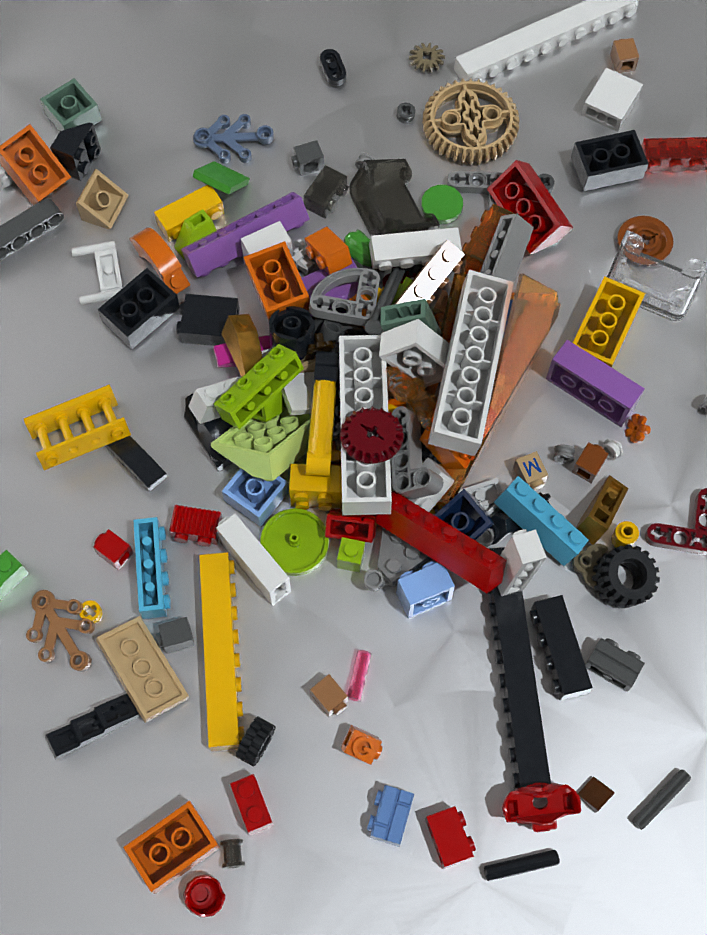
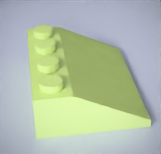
M284 407V412L268 422L251 418L240 429L233 426L211 443V447L251 476L264 479L265 481H273L287 470L291 464H294L307 453L311 414L290 416L287 407Z

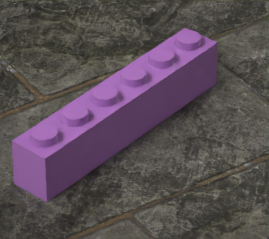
M291 192L182 248L181 251L190 271L197 278L204 277L210 274L211 270L228 265L236 257H243L241 238L278 221L282 223L287 232L303 226L304 222L310 219L302 197Z

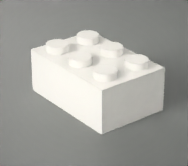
M416 319L381 333L379 357L415 384L424 388L442 381L450 343L422 321Z

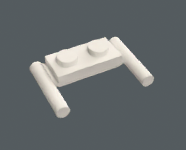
M115 241L71 248L73 257L94 253L101 293L80 296L81 305L107 301L123 288Z

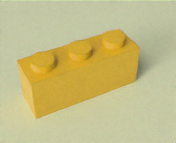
M206 185L155 211L154 215L157 225L168 242H171L178 238L185 219L203 209L212 220H216L224 214L222 200L213 187Z

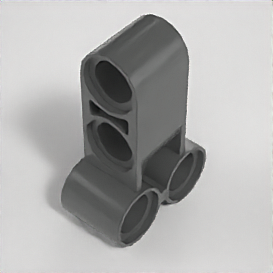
M311 316L315 321V333H323L325 342L339 343V336L369 335L359 325Z

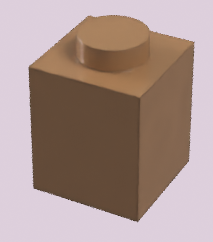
M634 39L615 40L610 52L615 71L618 73L635 71L639 54Z
M330 674L310 689V695L329 717L332 714L337 716L346 709L348 696Z

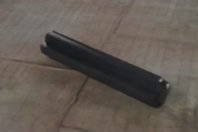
M550 850L487 865L484 867V874L486 880L490 882L557 866L560 864V859L556 850Z

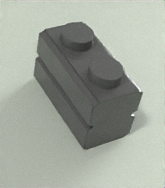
M601 638L585 666L587 669L628 692L645 663L640 660L641 657L635 652H625L618 648L619 644L609 638L604 640Z

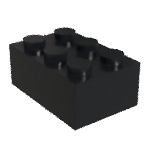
M635 130L575 142L571 155L583 191L643 179L648 167V161Z
M146 268L98 309L102 322L128 347L133 349L180 308L177 294Z

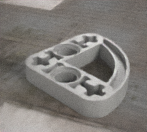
M349 268L328 275L313 290L309 302V312L317 318L365 326L366 322L371 319L376 307L380 275L375 270L368 268ZM367 279H371V286H366ZM358 282L356 301L325 296L328 291L336 286ZM368 294L372 299L364 300L361 295ZM336 308H345L347 313H338ZM363 308L367 309L366 316H362Z

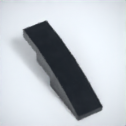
M131 436L105 446L149 491L168 477L167 473Z
M126 693L94 707L92 712L71 720L69 725L46 734L45 738L56 760L140 717V714Z

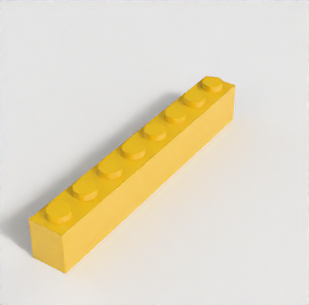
M228 552L199 555L208 745L210 751L238 749L243 736H245L244 726L239 725V717H243V702H238V692H242L241 677H237L236 668H241L240 653H235V644H239L238 629H234V621L238 620L237 606H233L232 597L237 596L236 583H231V574H235L234 560H230Z

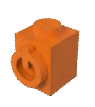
M351 725L341 749L344 753L371 765L374 759L377 760L383 746H381L382 741L379 737Z

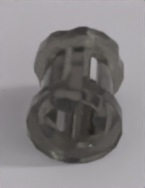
M230 839L220 842L224 854L222 869L245 866L241 853L243 839Z

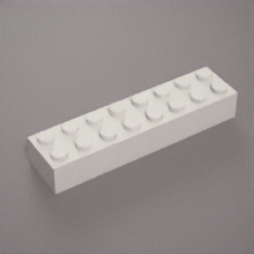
M473 270L468 271L462 285L428 444L475 456L480 448L514 282Z
M381 335L339 336L341 428L346 417L351 416L353 411L361 410L362 407L364 409H369L371 406L375 409L382 407L384 411L388 412L386 362L379 357ZM375 430L372 432L367 431L369 438L371 436L377 437ZM341 443L342 515L391 514L390 459L376 464L359 462L347 454Z

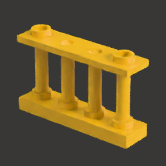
M110 384L24 418L25 425L32 439L39 437L43 450L36 452V455L44 470L131 435L125 418L117 419L112 407L118 404ZM104 411L108 424L95 428L91 416ZM82 420L87 432L74 437L69 425ZM61 429L65 441L52 446L48 433Z

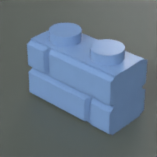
M388 785L384 786L383 791L378 790L374 805L379 806L376 816L371 815L367 830L371 831L370 838L400 847L414 797L413 793Z

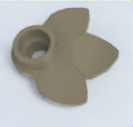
M591 544L585 551H580L572 559L573 569L581 573L584 582L592 588L597 585L596 581H592V576L596 575L593 572V567L598 565L596 563L598 558L608 552V547L603 544Z

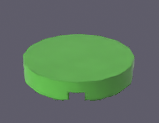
M436 185L425 191L421 201V210L427 219L433 220L434 223L448 224L458 219V216L462 213L463 198L454 187Z

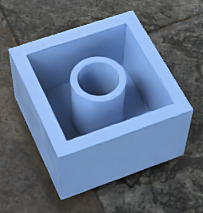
M241 468L222 490L223 499L226 503L260 527L289 493L288 482L282 477L278 476L273 481H265L264 479L251 476Z
M431 561L422 566V569L417 572L411 570L402 574L400 579H398L396 594L407 617L410 618L450 601L455 585L446 567Z

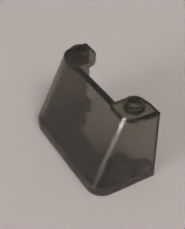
M406 159L364 160L350 183V196L370 236L425 231L429 227L440 226L433 213H425L422 216L407 188L412 178V170Z

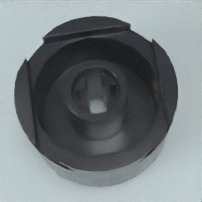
M296 306L286 307V310L281 312L280 310L275 311L269 319V343L271 349L280 344L295 351L300 360L304 359L307 355L308 345L315 343V321L312 319L311 313L304 308Z

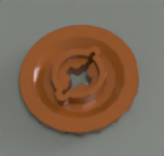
M650 216L630 218L623 223L617 235V244H619L620 251L624 253V257L630 258L631 262H638L639 265L647 264L650 266L653 263L658 264L666 259L673 248V236L670 229L662 221ZM641 239L649 240L648 245L641 243Z

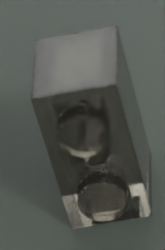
M325 165L303 196L305 208L326 219L330 212L333 213L335 211L338 200L344 197L348 191L347 176Z

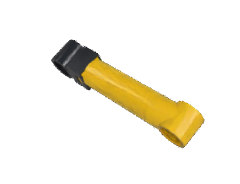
M316 351L306 475L330 476L339 352Z

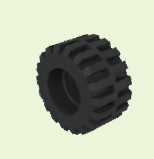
M632 545L619 546L604 553L596 561L598 565L593 567V572L596 575L592 576V581H596L597 584L594 586L595 591L599 590L601 593L599 597L601 599L606 598V603L610 606L615 604V608H629L646 602V600L653 597L652 593L657 591L658 587L655 584L660 582V577L656 576L659 568L653 564L656 562L655 559L648 557L650 554L648 551L641 552V547H632ZM620 564L626 566L633 575V586L631 589L625 587L619 580L618 568Z

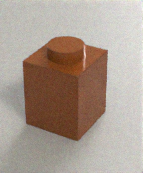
M588 442L575 463L572 473L592 484L609 453L605 452L601 446Z

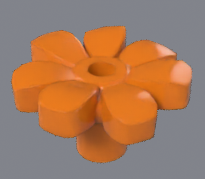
M633 414L631 416L632 420L629 419L627 422L629 428L625 430V436L630 437L631 442L637 443L644 440V434L648 435L651 428L645 425L647 421L645 416Z

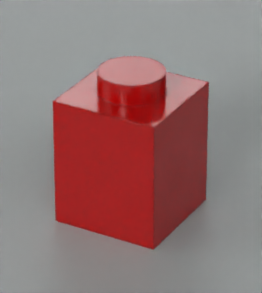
M110 529L100 534L93 546L97 555L117 570L134 553L131 546Z

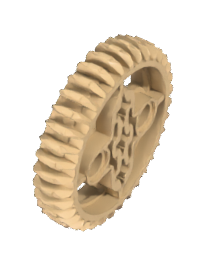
M462 78L459 83L454 80L453 85L447 82L445 87L440 86L439 91H435L433 96H430L423 111V130L426 139H429V145H433L434 151L439 150L440 156L445 154L447 160L453 158L454 163L459 160L462 165L465 162H469L470 166L473 162H477L480 165L482 161L487 164L490 159L495 161L497 156L502 157L503 153L507 152L509 147H512L519 130V113L516 110L517 107L513 103L512 97L508 98L507 92L502 93L501 87L496 89L495 83L488 85L487 80L482 83L480 79L472 81L470 78L469 81H465ZM478 98L487 100L492 104L480 106ZM456 99L455 109L446 110L439 119H435L437 111L445 103ZM502 124H507L505 133L498 140L485 145L487 134L494 133ZM462 137L464 146L455 144L447 138Z

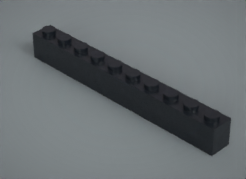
M505 547L492 548L490 550L501 555ZM497 586L486 594L491 596V603H488L489 616L494 617L495 626L491 627L492 639L497 641L498 650H495V661L501 667V674H498L499 688L504 689L505 698L501 699L502 711L507 713L508 723H505V734L507 738L511 739L512 748H508L510 763H514L515 773H512L513 788L527 787L534 783L551 784L523 592L518 591L501 596Z

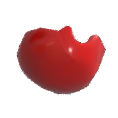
M209 875L194 877L187 883L183 894L187 909L199 917L214 916L222 909L225 901V894L220 882Z

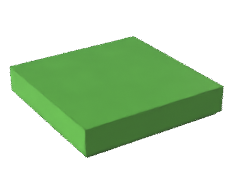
M215 161L195 169L193 173L195 179L228 195L247 186L250 180L249 177Z

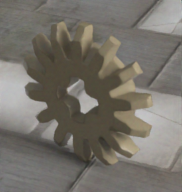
M421 43V47L415 45L414 48L416 50L410 51V54H413L409 56V60H413L410 64L411 66L416 64L415 69L417 71L421 68L423 73L426 70H429L431 73L433 68L440 69L438 64H444L441 59H445V56L441 54L443 53L442 49L437 50L438 45L431 48V43L428 44V47ZM423 54H426V55H429V54H430V55H431V57H430L431 60H429V59H423V56H424Z

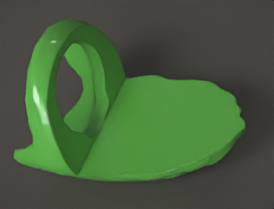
M358 229L356 230L357 232H349L344 238V243L349 248L351 258L361 265L372 266L369 249L370 239Z

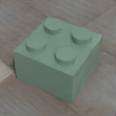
M75 78L40 99L45 115L59 131L89 122L95 125L102 121L98 104Z

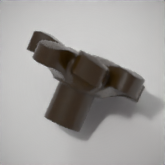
M317 333L314 335L315 343L308 345L307 354L316 355V351L331 352L336 346L332 341L325 342L323 333Z

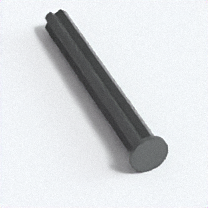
M401 266L392 268L371 319L365 324V330L369 335H380L383 332L380 326L381 307L389 306L393 302L405 273V269L401 268Z

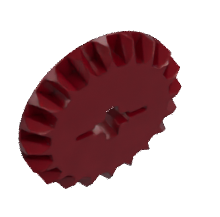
M373 406L369 409L362 407L357 412L353 411L351 416L346 417L340 433L341 443L347 454L359 462L368 464L381 463L391 459L400 450L404 438L403 428L399 423L398 417H394L391 411H384L382 407L375 409ZM375 430L377 437L371 436L369 438L367 431L372 432Z

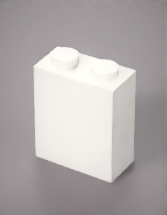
M606 68L586 99L581 115L618 132L638 100L643 84Z

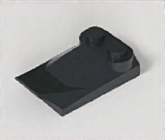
M191 394L185 398L184 419L219 472L233 464V462L211 447V443L233 426L222 420L221 417L200 424L188 407L193 396Z

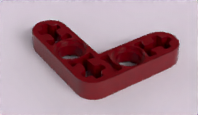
M707 488L702 489L696 496L692 529L654 523L645 532L646 542L654 547L700 555L707 554V545L704 548L702 543L699 542L703 538L705 543H707V527L699 522V517H707V510H703L706 504L703 498L705 495L707 496ZM654 530L658 531V535H661L658 540L652 534ZM668 532H670V535H669V537H668V542H667V541H666L667 537H665V536L667 535ZM682 534L686 538V543H676L674 535Z

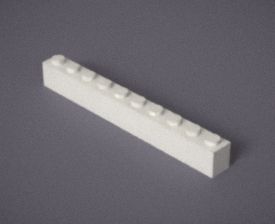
M585 0L455 57L454 71L460 80L463 78L465 81H469L471 78L472 81L480 79L481 82L489 77H495L505 70L513 69L523 62H529L541 54H547L557 47H563L575 39H581L584 35L597 32L609 24H615L618 20L632 16L637 11L639 0Z

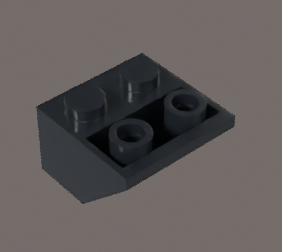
M90 122L60 131L50 147L52 153L69 175L80 181L85 174H88L92 162L95 158H98L101 151L94 125Z

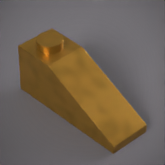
M249 314L228 316L221 334L241 377H243L263 358L258 332Z
M611 475L607 477L576 527L589 539L588 542L592 545L609 529L629 489Z

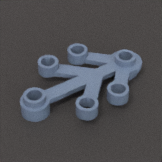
M242 114L230 126L229 116L221 115L208 129H197L193 135V142L199 148L208 147L218 155L221 163L226 164L231 160L230 151L222 149L216 144V142H223L239 155L241 162L248 163L252 159L251 151L242 147L237 142L259 141L263 145H268L273 141L274 134L273 129L267 125L259 127L257 132L237 133L241 128L246 129L250 127V116ZM220 129H227L222 134H216Z

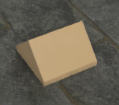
M94 169L76 202V206L82 221L111 229L129 195L99 170Z

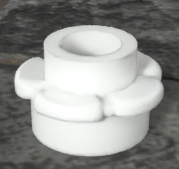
M606 439L602 448L605 452L609 453L607 456L608 460H615L623 455L622 445L619 441L614 439Z

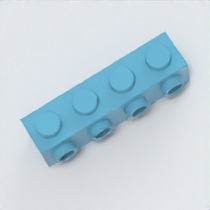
M519 476L494 501L522 529H526L527 532L536 530L542 547L563 566L576 557L589 541Z
M157 517L135 519L133 522L139 613L143 619L167 617V609L171 608L170 595L166 594L165 586L169 585L168 571H164V563L168 562L167 550L162 548V541L166 540L165 527L160 525Z

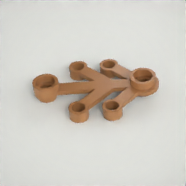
M48 590L38 591L32 598V607L36 611L33 627L26 633V637L30 642H40L43 639L42 627L45 617L48 618L50 622L45 645L38 652V658L46 663L54 660V648L57 636H59L71 656L70 666L77 671H86L91 666L92 659L88 653L79 651L67 629L91 634L95 629L94 622L89 619H82L80 621L59 617L54 609L67 610L73 615H78L83 610L82 603L76 599L69 601L55 599L54 594ZM42 598H45L46 602L41 606L40 601ZM74 603H77V609L75 611H72V605ZM89 622L90 627L85 631L83 628L84 624ZM37 631V638L32 639L33 632ZM49 651V657L44 659V653ZM81 656L82 662L77 665L76 658Z

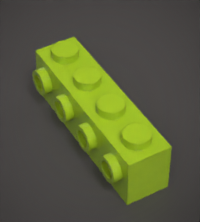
M280 344L271 349L265 357L256 363L252 369L213 404L222 420L238 429L244 426L304 369L297 353Z

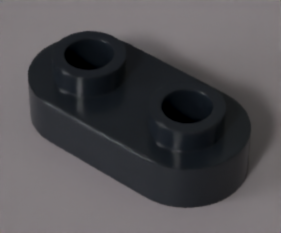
M334 49L324 50L320 54V65L327 82L332 86L343 85L346 81V69L340 54Z

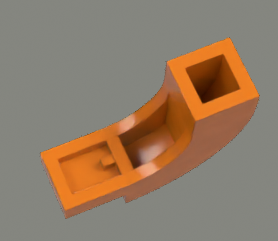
M147 227L129 238L139 256L145 258L151 264L161 281L176 294L190 286L189 281L180 268L182 267L180 262L155 230Z

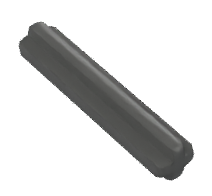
M683 769L678 771L633 818L632 821L635 826L640 830L644 829L691 780V776Z

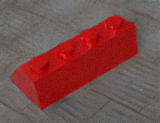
M515 160L487 188L504 215L518 214L534 227L526 247L529 254H534L558 243L573 229V226L529 163Z

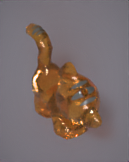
M387 367L386 370L390 375L388 387L393 397L401 403L408 402L415 411L421 425L427 431H431L432 422L430 419L434 416L438 398L433 394L427 393L423 380L417 377L412 378L410 375L401 372L398 367Z

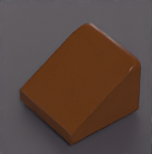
M593 776L579 791L578 795L596 813L615 792Z

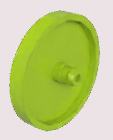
M294 508L278 512L267 521L261 533L260 543L288 576H300L312 572L321 565L328 552L329 538L325 537L326 527L320 518L307 510Z

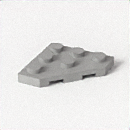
M383 528L377 567L378 571L382 573L383 577L393 587L398 583V579H400L402 574L411 570L413 572L432 558Z

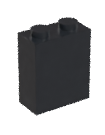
M185 294L184 302L180 303V315H182L181 321L177 322L176 328L177 334H180L181 342L211 346L224 344L225 340L221 333L228 316L239 315L238 298Z

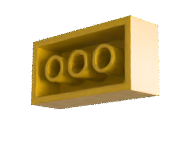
M604 276L573 343L612 367L646 293Z
M291 464L289 485L291 507L304 510L309 509V507L318 508L322 511H330L331 508L342 509L341 466L330 465V476L328 477L306 475V464Z

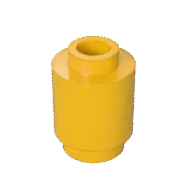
M629 521L619 523L611 536L613 546L617 548L619 546L632 545L633 547L639 537L637 526Z

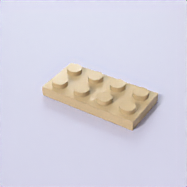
M140 616L97 637V644L145 723L188 700L189 695Z

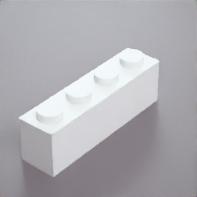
M458 227L371 236L369 249L372 268H379V270L384 271L401 266V268H410L417 264L424 266L446 240H449L462 251Z
M526 529L513 533L500 556L507 561L502 583L498 585L501 596L524 590L547 558L536 530L527 532Z

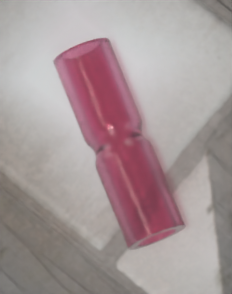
M357 651L353 676L351 677L347 693L349 700L361 702L366 681L365 677L372 655L368 651Z

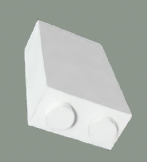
M236 513L231 517H224L216 527L220 543L273 606L291 592L289 577Z

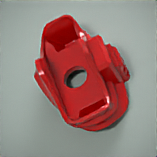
M534 783L511 791L503 802L502 811L507 823L529 824L534 832H544L557 829L558 819L566 815L581 813V800L577 792L569 785ZM534 797H546V805L543 808H536L533 805Z

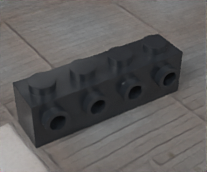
M563 595L534 602L532 610L529 611L532 624H536L539 631L537 633V640L540 648L544 647L546 653L544 662L546 669L552 672L554 680H551L555 695L558 694L561 701L588 694L593 687Z

